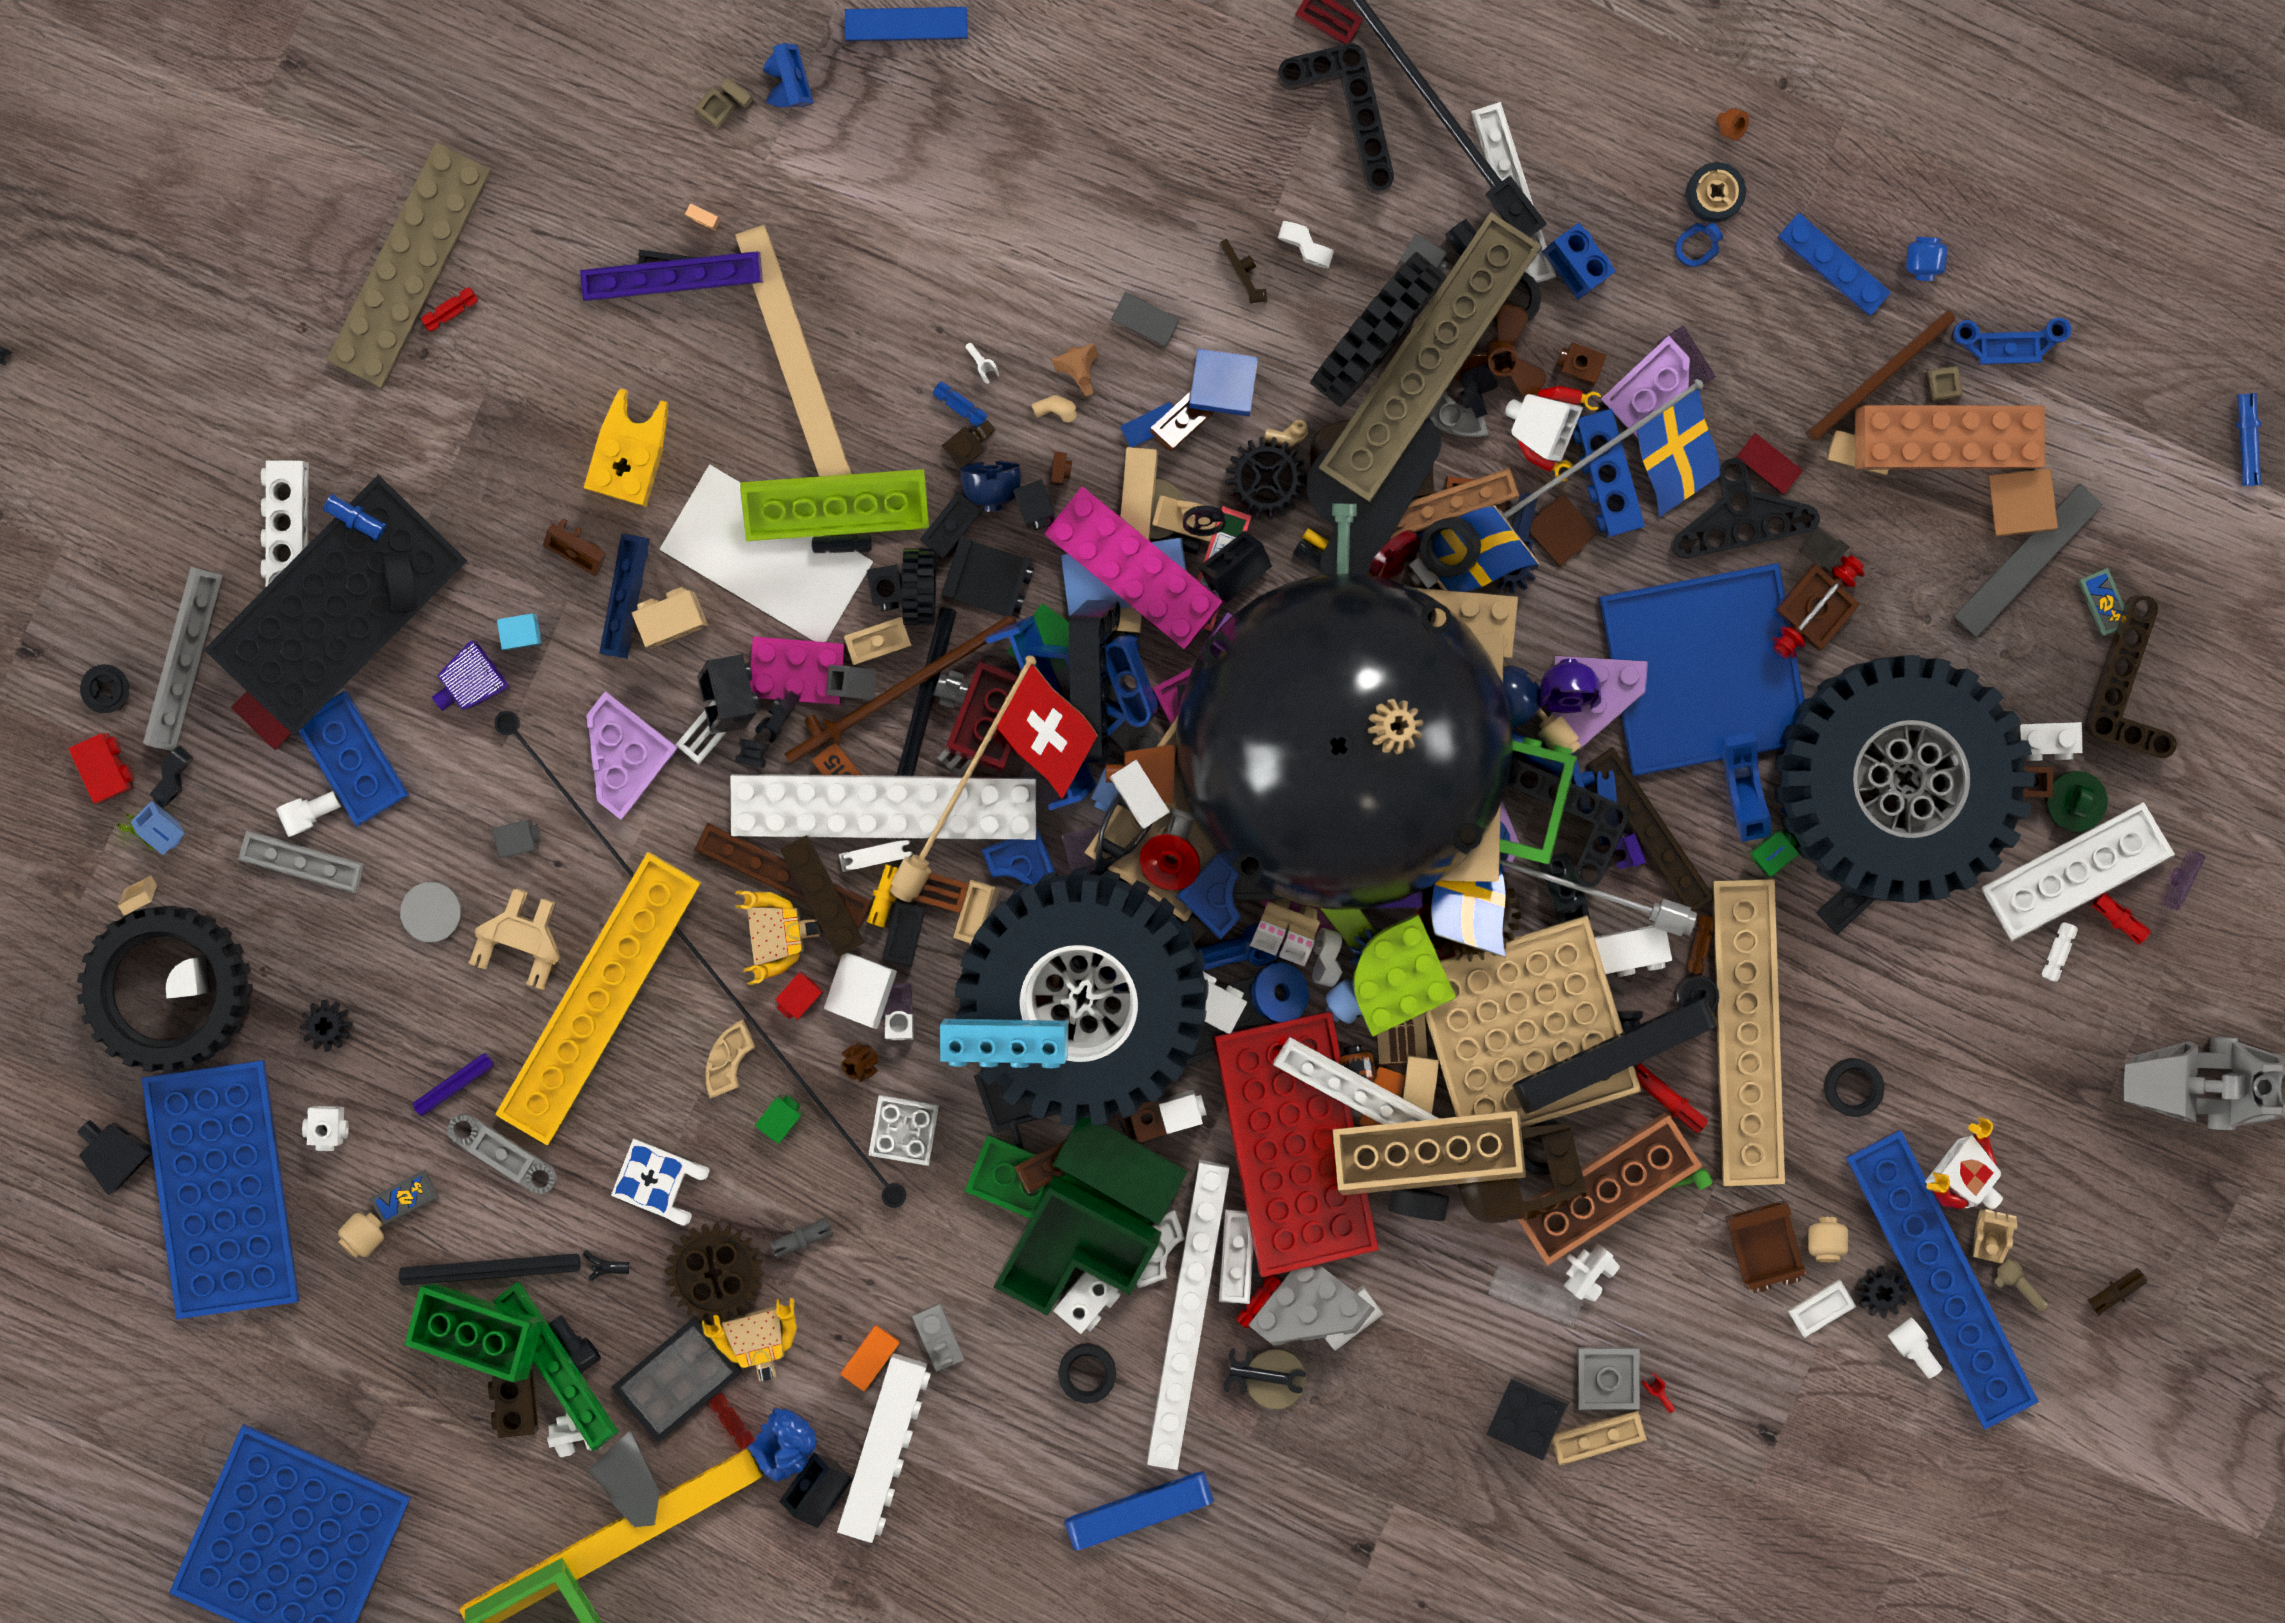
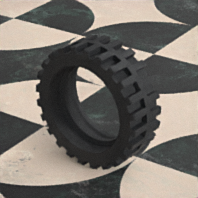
M177 906L153 907L134 911L106 926L108 930L102 935H97L91 942L95 946L91 952L85 953L82 962L86 963L83 973H78L77 983H82V994L77 995L78 1004L84 1003L86 1015L81 1017L84 1025L90 1023L95 1031L91 1035L96 1043L102 1041L108 1047L105 1052L111 1057L118 1056L124 1059L123 1064L129 1067H143V1071L149 1072L157 1070L170 1072L194 1066L214 1057L215 1053L219 1050L225 1049L231 1043V1037L239 1033L243 1026L240 1022L243 1015L249 1013L251 1006L246 1004L247 996L253 990V984H248L247 972H251L249 963L244 964L240 955L244 950L240 943L234 944L229 937L232 933L226 927H219L215 923L216 919L210 915L203 916L197 913L195 909L178 908ZM155 937H174L194 945L208 959L216 978V999L210 1015L193 1033L175 1040H157L144 1036L134 1030L119 1012L114 996L115 976L123 958L136 945Z

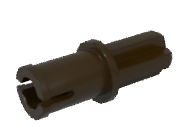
M2135 1268L2116 1282L2110 1281V1286L2087 1300L2097 1315L2100 1316L2118 1302L2122 1301L2124 1303V1298L2145 1285L2147 1279L2140 1269Z

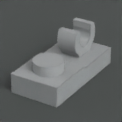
M941 1303L912 1315L936 1372L965 1359Z

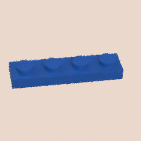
M1800 213L1778 235V238L1869 317L1891 293Z

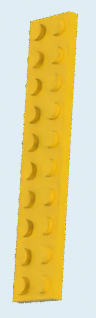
M647 852L495 1114L496 1116L547 1146L551 1143L700 887V881L651 852Z

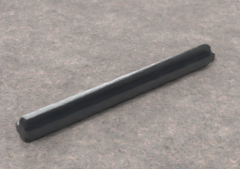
M947 607L940 609L925 667L946 654L956 617L954 609ZM941 672L920 684L896 776H914L935 696L934 692Z
M576 1253L402 1267L399 1270V1281L404 1286L578 1272L581 1269L580 1255Z

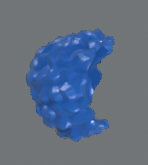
M775 1407L768 1416L767 1424L761 1426L762 1432L757 1434V1440L751 1443L748 1449L752 1457L756 1458V1463L759 1465V1469L764 1471V1475L769 1476L770 1479L776 1482H780L782 1479L789 1478L794 1473L803 1471L808 1463L807 1457L816 1448L817 1438L815 1437L814 1429L809 1427L808 1421L788 1409Z

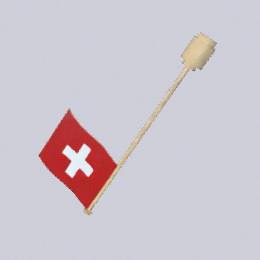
M1027 656L1025 658L1027 661L920 856L904 857L891 881L892 887L890 889V892L899 899L912 902L913 898L918 897L932 872L928 867L929 862L925 860V857L997 728L1014 750L1050 782L1061 799H1063L1098 735L1084 715L1052 688L1036 668L1035 657Z

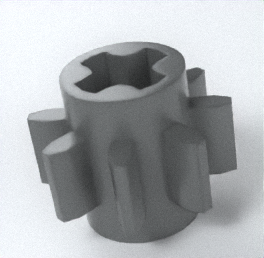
M950 670L949 676L940 675L934 692L935 696L941 698L939 704L954 708L955 703L963 704L970 683L963 681L964 674Z

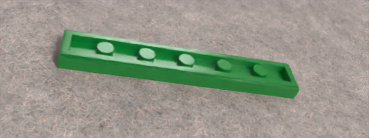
M520 1282L514 1283L494 1299V1303L544 1320L533 1362L591 1450H598L619 1433L618 1429Z

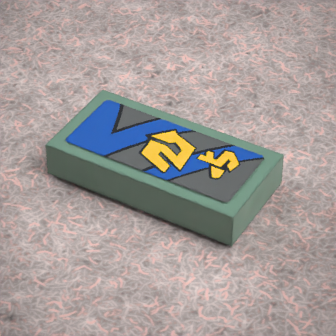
M2105 568L2078 580L2101 636L2117 631L2124 604L2109 569Z

